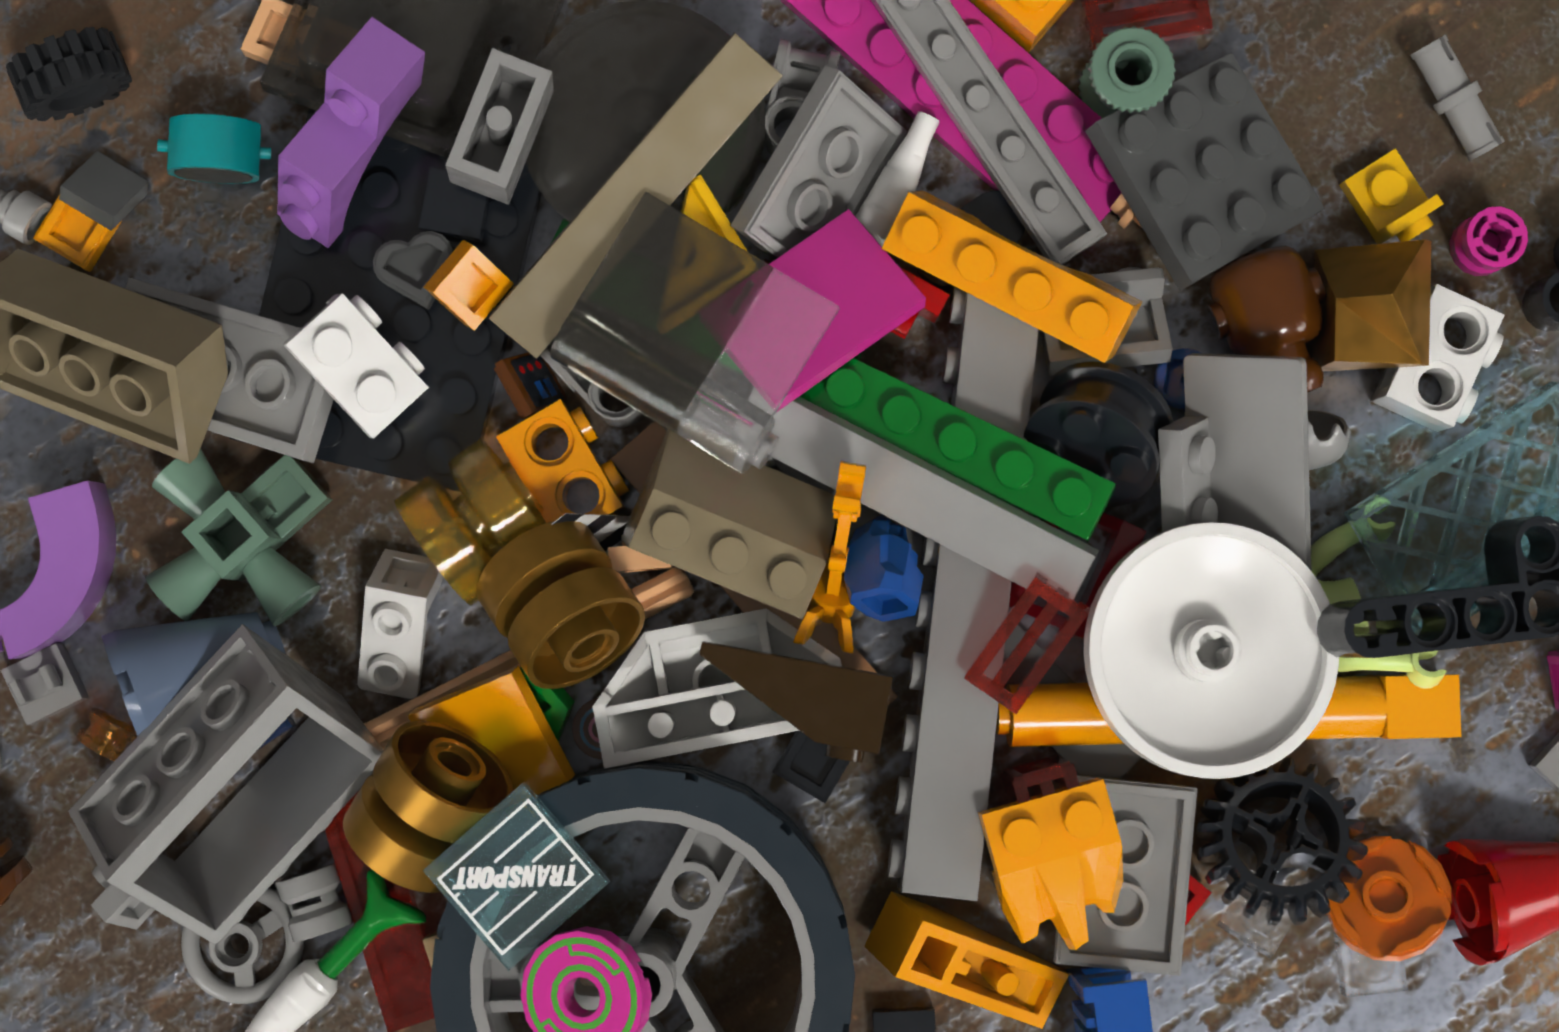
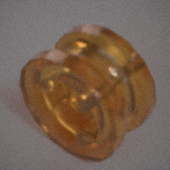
M92 708L88 714L91 720L90 725L87 728H79L76 733V738L81 743L113 761L125 751L129 743H132L138 737L131 725L98 708Z

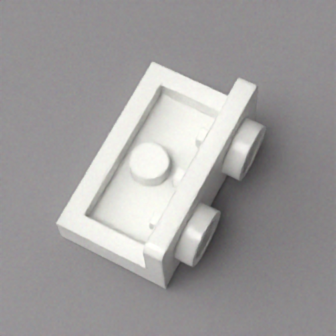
M343 293L335 294L326 302L327 305L283 345L367 436L374 439L429 388L418 376L425 368L404 344L398 342L394 347H391L379 334L376 328L382 324V321L361 297L355 295L349 301Z

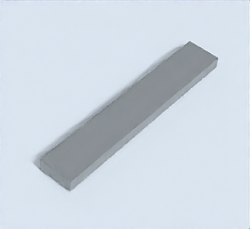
M871 0L1043 256L1064 265L1103 239L1107 232L950 0Z
M754 387L733 435L734 438L834 490L837 487L841 461L866 465L861 504L1066 610H1069L1099 552L1098 549L801 397L796 398L781 410L775 412Z

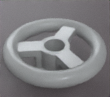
M269 887L257 900L272 910L253 924L241 920L216 945L209 941V954L213 963L223 971L234 973L235 985L219 979L210 971L201 954L200 936L183 926L181 950L187 971L195 983L214 998L235 1004L263 1001L269 998L290 971L300 964L304 950V941L293 942L288 927L292 917L289 906L280 901L277 890ZM283 927L286 939L283 958L270 976L256 983L254 963L261 955L262 940ZM234 933L242 934L247 938L249 949L246 954L238 953L232 947L231 941Z

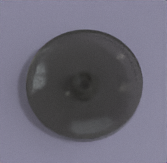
M635 0L610 4L595 9L567 25L549 42L534 64L552 71L554 92L526 164L538 190L560 217L568 223L575 217L728 40L729 34L711 20L688 8L660 1ZM764 99L696 175L701 174L726 217L736 208L751 187L763 157L766 138ZM686 188L634 246V249L663 248L675 244Z

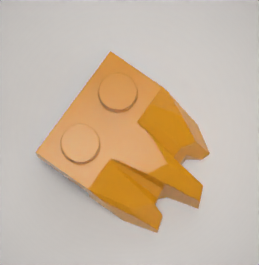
M1097 777L978 812L994 868L991 872L1001 908L1021 943H1026L1037 937L1040 923L1048 919L1052 920L1069 950H1077L1089 941L1085 906L1094 904L1103 913H1114L1123 884L1122 843L1104 779Z

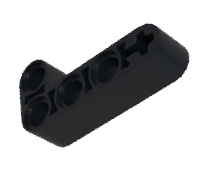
M1531 516L1506 519L1493 525L1489 529L1484 543L1487 585L1353 599L1330 604L1322 611L1317 623V635L1320 644L1328 653L1335 657L1380 658L1549 638L1559 635V523L1550 517ZM1524 534L1527 536L1530 544V552L1527 558L1521 548V540ZM1532 597L1537 605V616L1534 621L1529 613V602ZM1474 602L1480 612V622L1476 629L1470 619V610ZM1415 609L1419 611L1422 618V629L1418 636L1415 635L1411 627V616ZM1364 621H1376L1378 633L1355 635L1354 624Z

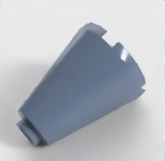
M251 612L119 629L102 635L110 665L119 682L123 694L122 698L137 736L155 720L167 704L242 624L286 654L277 627L273 626L270 620L262 623L258 613Z

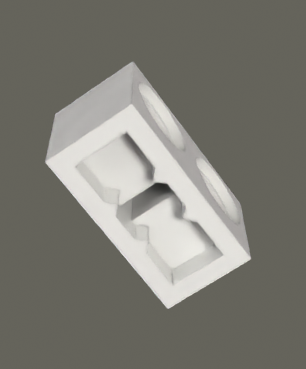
M1439 284L1431 286L1429 366L1386 368L1371 402L1436 432L1452 428L1456 422L1462 424L1470 415L1478 397V390L1473 389L1472 386L1481 366L1488 368L1501 348L1504 336L1497 333L1505 315ZM1448 318L1461 323L1466 331V342L1462 349L1451 346L1445 339L1444 324ZM1423 373L1434 376L1440 383L1441 398L1436 405L1427 403L1419 393L1418 383Z

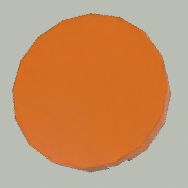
M1373 836L1359 841L1368 847L1367 855L1362 860L1352 861L1362 870L1361 878L1357 883L1344 882L1350 895L1343 903L1340 904L1328 898L1331 910L1327 916L1334 932L1351 950L1373 960L1403 961L1423 954L1441 937L1451 914V885L1442 864L1423 846L1409 840L1405 842L1401 839H1392V836Z

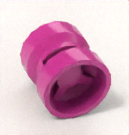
M1502 206L1488 207L1464 220L1456 227L1449 242L1450 255L1455 265L1463 272L1473 276H1487L1516 262L1522 256L1528 243V232L1523 219L1513 210ZM1488 230L1495 231L1498 235H1495L1493 232H1490Z

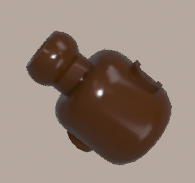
M1285 245L1264 249L1244 256L1215 271L1210 282V292L1214 303L1209 304L1208 307L1218 327V338H1227L1229 346L1236 355L1302 357L1306 360L1307 393L1321 388L1324 381L1322 368L1317 361L1309 356L1305 343L1319 336L1323 329L1324 318L1320 304L1325 302L1326 293L1315 268L1307 270L1301 255L1294 248Z

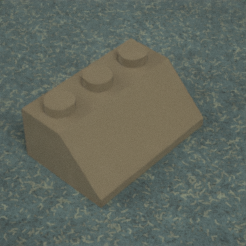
M669 425L621 540L627 547L803 619L828 561L836 519H833L834 513H832L835 495Z

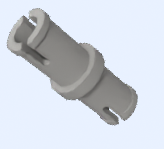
M1444 35L1410 56L1412 60H1415L1438 101L1433 104L1438 116L1443 113L1445 114L1467 153L1466 157L1471 161L1505 142L1503 136H1500L1478 96V93L1483 91L1477 80L1472 83L1470 82L1448 42L1447 35Z

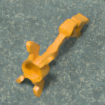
M846 461L840 462L832 513H834L833 519H838L834 545L831 546L830 557L807 608L808 611L793 641L795 644L804 645L812 636L814 628L825 622L833 624L838 630V640L842 651L853 653L850 618L853 616L856 607L849 601L844 581V572L849 551L847 544L851 522H857V518L861 514V496L866 465Z

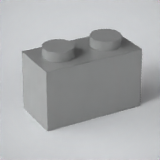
M492 48L445 165L451 183L509 205L554 92L552 71Z

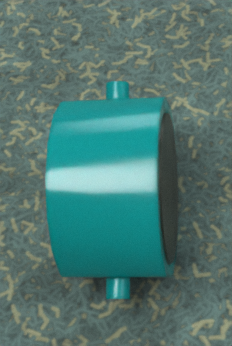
M182 114L170 117L168 140L158 139L157 152H168V174L180 179L218 184L259 181L260 159H271V147H261V124L233 116Z

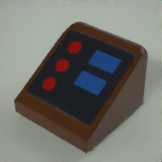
M529 352L495 363L496 367L494 370L520 417L524 420L560 399L564 403L567 402V396L551 367L540 355L536 359Z

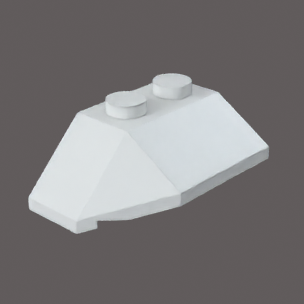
M767 608L644 632L592 706L604 769L800 731L700 656L703 641L836 666H842L841 659L811 638L804 645L793 643L798 629Z

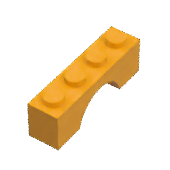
M925 191L908 192L881 248L1104 363L1115 357L1143 302L1088 273L1066 267L1020 246L983 224L977 217Z

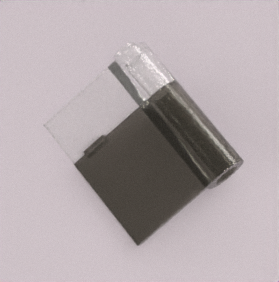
M645 192L561 326L553 342L550 355L555 361L740 473H745L751 465L760 470L775 450L779 437L772 433L775 425L774 415L840 310V306Z

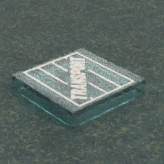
M526 782L519 785L423 870L508 971L610 882L607 876Z

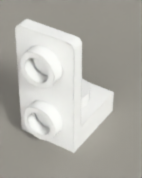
M385 549L365 586L357 683L360 689L407 699L417 697L421 686L427 614L443 581L445 560Z

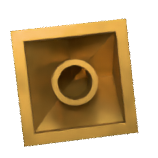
M1424 239L1315 250L1314 268L1319 273L1323 282L1326 299L1323 304H1320L1324 318L1323 329L1319 336L1313 339L1312 359L1319 363L1322 371L1429 366L1431 241Z

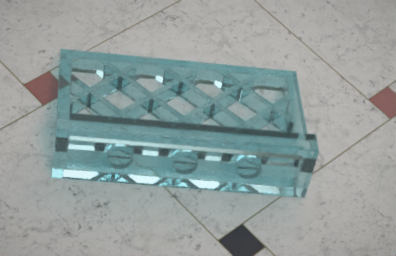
M1549 382L1343 512L1390 595L1408 593L1401 580L1408 555L1435 561L1429 585L1418 592L1487 585L1488 579L1484 554L1485 537L1493 525L1504 520L1512 488L1538 494L1533 516L1550 517L1559 523V503L1551 507L1552 499H1559V492L1555 491L1559 477V422L1552 446L1526 440L1532 415L1536 411L1550 403L1559 419V382ZM1514 426L1512 436L1501 434ZM1492 439L1510 442L1501 478L1474 472L1480 447ZM1524 446L1550 452L1541 488L1514 482ZM1463 458L1460 469L1450 467ZM1440 472L1458 475L1449 511L1421 505L1428 480ZM1472 479L1498 485L1489 520L1462 514ZM1410 492L1408 502L1399 500L1400 497ZM1387 505L1406 509L1397 544L1378 540L1367 521L1368 517ZM1419 512L1447 518L1437 553L1410 547ZM1460 521L1487 528L1481 552L1469 560L1451 557ZM1524 534L1521 540V548L1527 558L1530 552V544L1527 536ZM1384 549L1395 551L1392 563ZM1449 564L1458 566L1446 574ZM1475 602L1471 607L1470 617L1479 612ZM1417 609L1413 611L1411 616V627L1416 636L1419 635L1422 629V618Z

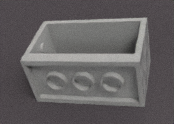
M242 624L68 812L106 882L216 945L234 925L244 918L251 906L276 879L280 878L288 870L291 863L313 839L330 825L333 818L360 790L365 780L373 774L374 766L384 750L341 694ZM296 708L309 716L175 861L162 854L170 843Z

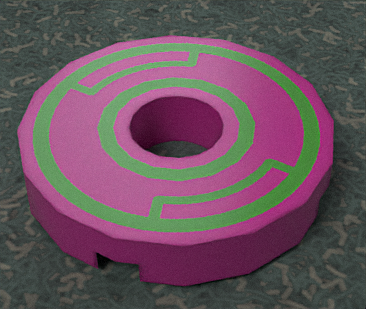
M586 926L561 932L553 936L535 950L523 973L520 996L526 1021L532 1031L641 1032L649 1019L652 991L649 978L644 979L643 970L638 964L641 961L631 945L611 931ZM582 977L590 980L598 989L600 1000L596 1011H588L582 1008L576 1001L574 984L577 978Z

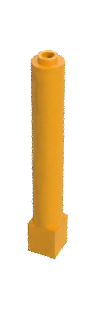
M1406 674L1337 677L1328 707L1318 725L1307 739L1461 737L1459 675L1445 674L1437 686L1428 689L1415 686L1410 682ZM1088 683L1008 684L1005 690V697H999L996 734L1006 735L1009 747L1124 744L1102 717L1094 702Z

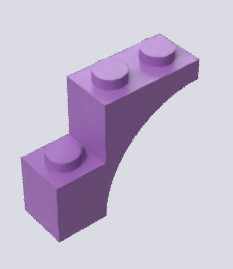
M373 17L369 19L326 69L324 103L278 155L277 215L281 217L284 225L298 237L306 240L313 238L327 248L332 245L343 231L350 201L375 150L396 117L422 83L425 51Z

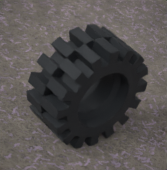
M85 27L80 33H77L75 29L64 32V36L56 39L54 35L44 38L45 43L41 45L33 43L25 47L26 53H16L12 57L13 62L7 63L6 66L8 76L24 115L30 120L37 118L38 121H47L52 116L54 120L64 119L69 113H73L74 116L83 114V109L88 107L95 109L104 105L103 100H114L120 96L119 92L126 91L130 87L129 83L132 82V77L113 32H109L107 28L103 27L95 30L94 27Z

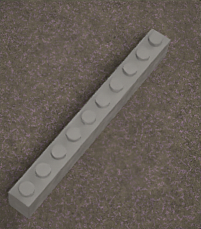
M954 286L950 303L949 323L959 324L957 348L948 346L946 348L942 383L953 384L951 405L1027 441L1023 436L1029 421L1039 329ZM925 537L922 566H931L933 569L930 591L921 590L919 605L916 611L915 627L926 628L923 653L913 652L910 663L908 688L919 690L916 715L906 714L904 720L902 751L912 752L909 777L899 776L897 782L895 814L905 815L902 840H891L888 877L898 878L897 890L902 893L978 901L984 833L978 812L987 810L1012 581Z

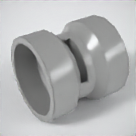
M335 863L315 868L275 883L280 901L288 904L292 915L288 927L293 942L311 939L353 923L348 904L340 901L337 887L341 880ZM320 896V900L307 904L306 900Z

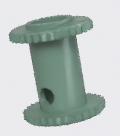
M1125 26L1123 29L1117 28L1115 32H1109L1108 36L1102 37L1101 42L1096 44V49L1092 51L1093 57L1089 59V63H1086L1085 69L1081 71L1082 77L1078 79L1080 83L1078 86L1080 92L1078 97L1101 118L1118 110L1121 112L1127 110L1130 114L1133 111L1140 113L1142 109L1148 111L1149 107H1155L1157 102H1162L1163 97L1168 95V90L1173 87L1172 81L1175 80L1174 73L1176 69L1174 67L1175 60L1172 58L1173 53L1169 50V45L1165 44L1164 39L1159 38L1157 33H1153L1150 29L1145 30L1143 27L1137 28L1132 26L1129 28ZM1117 74L1128 75L1135 85L1131 86L1123 83Z

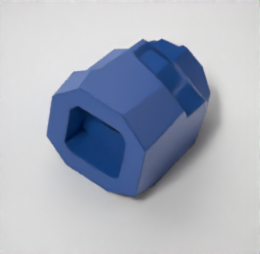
M881 514L854 531L848 545L849 551L844 581L849 601L854 607L868 617L886 622L916 615L924 575L917 567L918 554L911 548L912 545L908 542L906 528L893 523L889 518Z

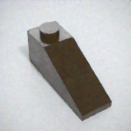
M702 642L700 656L814 742L827 744L825 756L863 763L865 752L879 754L893 681L892 676L712 642Z

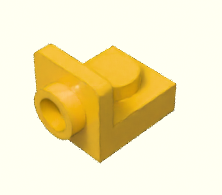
M1396 148L1339 184L1377 244H1382L1395 235L1400 242L1410 241L1434 225L1428 214L1444 204L1438 194L1428 199Z

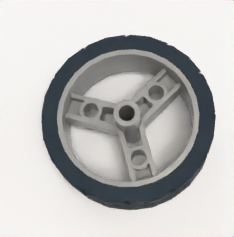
M649 760L605 769L604 767L591 769L565 783L540 793L531 800L564 840L599 826L637 820L673 823L688 828L629 936H618L633 947L641 960L638 962L639 966L649 967L657 974V976L652 977L644 975V979L649 978L652 998L649 1019L641 1032H669L656 1015L666 1008L675 989H677L692 1020L682 1023L673 1032H724L688 973L686 966L745 858L771 884L791 919L800 952L801 978L794 1011L784 1032H849L855 971L843 904L821 855L793 820L774 804L746 784L705 768ZM528 803L482 843L466 865L463 884L466 885V880L469 877V867H474L473 874H475L476 867H482L483 870L487 866L494 869L495 875L503 874L504 866H510L509 871L515 865L521 866L523 872L525 866H529L531 870L532 866L539 859L534 863L532 860L558 837L543 821L497 863H494L497 857L542 819ZM559 840L553 847H551V848H550L545 854H543L540 858H542V857L545 856L547 853H549L551 850H553V849L556 848L558 845H560V844L562 843V841ZM516 871V875L519 876L522 882L523 875H518V871ZM690 871L700 873L707 879L710 893L699 902L683 900L677 894L674 882L680 874ZM489 873L486 875L485 883H487ZM508 874L506 888H496L492 884L490 888L482 889L478 883V888L470 889L466 885L465 889H453L451 892L454 895L458 892L460 893L457 899L470 914L496 891L499 892L496 897L473 916L481 927L488 932L506 916L519 886L511 888L508 885V881L515 882L510 877V874ZM450 896L437 929L430 981L436 1031L516 1032L507 1012H524L520 996L524 969L535 950L551 938L521 939L504 955H501ZM663 908L669 909L678 917L688 919L691 923L681 948L671 934L663 929L650 927ZM504 923L489 935L502 951L516 940L501 939ZM581 977L577 978L574 984L576 1001L586 1010H596L600 1000L598 989L596 986L583 985L580 981Z

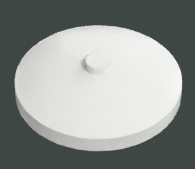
M1209 522L1186 525L1156 534L1130 550L1116 563L1105 577L1091 604L1084 634V663L1088 685L1094 702L1108 726L1127 747L1148 762L1165 770L1199 778L1223 779L1248 775L1265 769L1285 758L1307 739L1318 725L1331 700L1337 680L1339 657L1328 653L1320 644L1317 635L1319 617L1322 611L1330 605L1328 597L1315 575L1296 554L1274 538L1259 531L1229 523Z

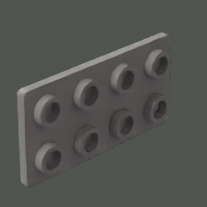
M1192 353L1185 356L1183 360L1185 417L1158 429L1162 532L1186 525L1209 522L1244 526L1274 538L1296 554L1312 571L1306 360L1302 357Z

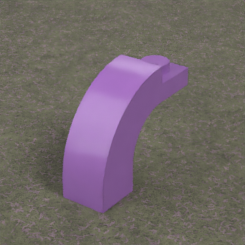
M87 480L28 498L40 541V560L36 575L28 589L15 602L0 609V653L4 651L2 641H4L8 659H25L55 643L63 642L85 623L101 601L113 571L116 555L115 520L105 484Z

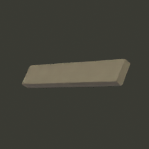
M734 32L493 310L489 319L537 359L783 75Z

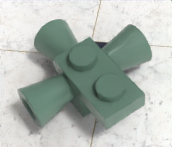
M201 448L197 458L190 464L174 459L154 479L152 488L194 519L182 531V534L194 548L145 576L148 585L156 596L179 618L189 621L221 578L242 581L246 578L273 626L288 620L321 589L319 583L276 551L333 500L297 458L284 455L242 493L230 490L225 492Z

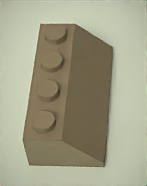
M21 249L15 250L1 261L0 389L190 464L197 458L228 376L222 325Z

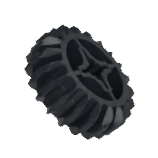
M1285 757L1280 764L1278 772H1275L1271 765L1255 772V775L1252 773L1233 777L1234 784L1220 779L1213 789L1218 799L1207 798L1201 807V812L1210 820L1199 822L1195 828V835L1202 840L1212 843L1205 844L1198 849L1196 853L1197 859L1205 863L1217 862L1218 865L1214 866L1207 873L1205 879L1209 885L1218 884L1223 880L1227 881L1229 886L1221 897L1223 903L1229 905L1236 899L1238 894L1248 900L1242 913L1245 918L1251 919L1260 906L1267 907V923L1273 926L1278 925L1281 921L1284 909H1287L1290 920L1294 925H1302L1307 920V907L1313 914L1322 918L1331 910L1328 898L1340 904L1343 903L1350 895L1344 882L1357 883L1362 876V870L1352 861L1362 860L1367 855L1368 847L1351 838H1355L1363 833L1366 828L1365 821L1346 819L1345 816L1356 806L1355 798L1345 797L1337 801L1333 797V794L1340 785L1338 778L1333 777L1329 779L1324 786L1315 782L1314 779L1318 774L1316 764H1309L1304 773L1298 775L1295 774L1293 758ZM1279 797L1288 799L1284 809L1274 814H1267L1256 809L1250 814L1240 809L1247 803L1260 798ZM1307 809L1322 825L1327 837L1329 850L1323 848L1324 841L1312 835L1306 827L1305 814ZM1289 818L1291 823L1286 832L1288 835L1286 845L1288 847L1285 852H1280L1272 864L1271 858L1276 849L1273 846L1275 843L1274 834L1277 830L1280 831ZM1232 831L1240 834L1239 841L1251 847L1256 854L1257 867L1254 874L1239 858L1233 844ZM1294 867L1306 872L1311 867L1323 873L1319 878L1303 885L1281 886L1273 884L1276 875L1283 868Z

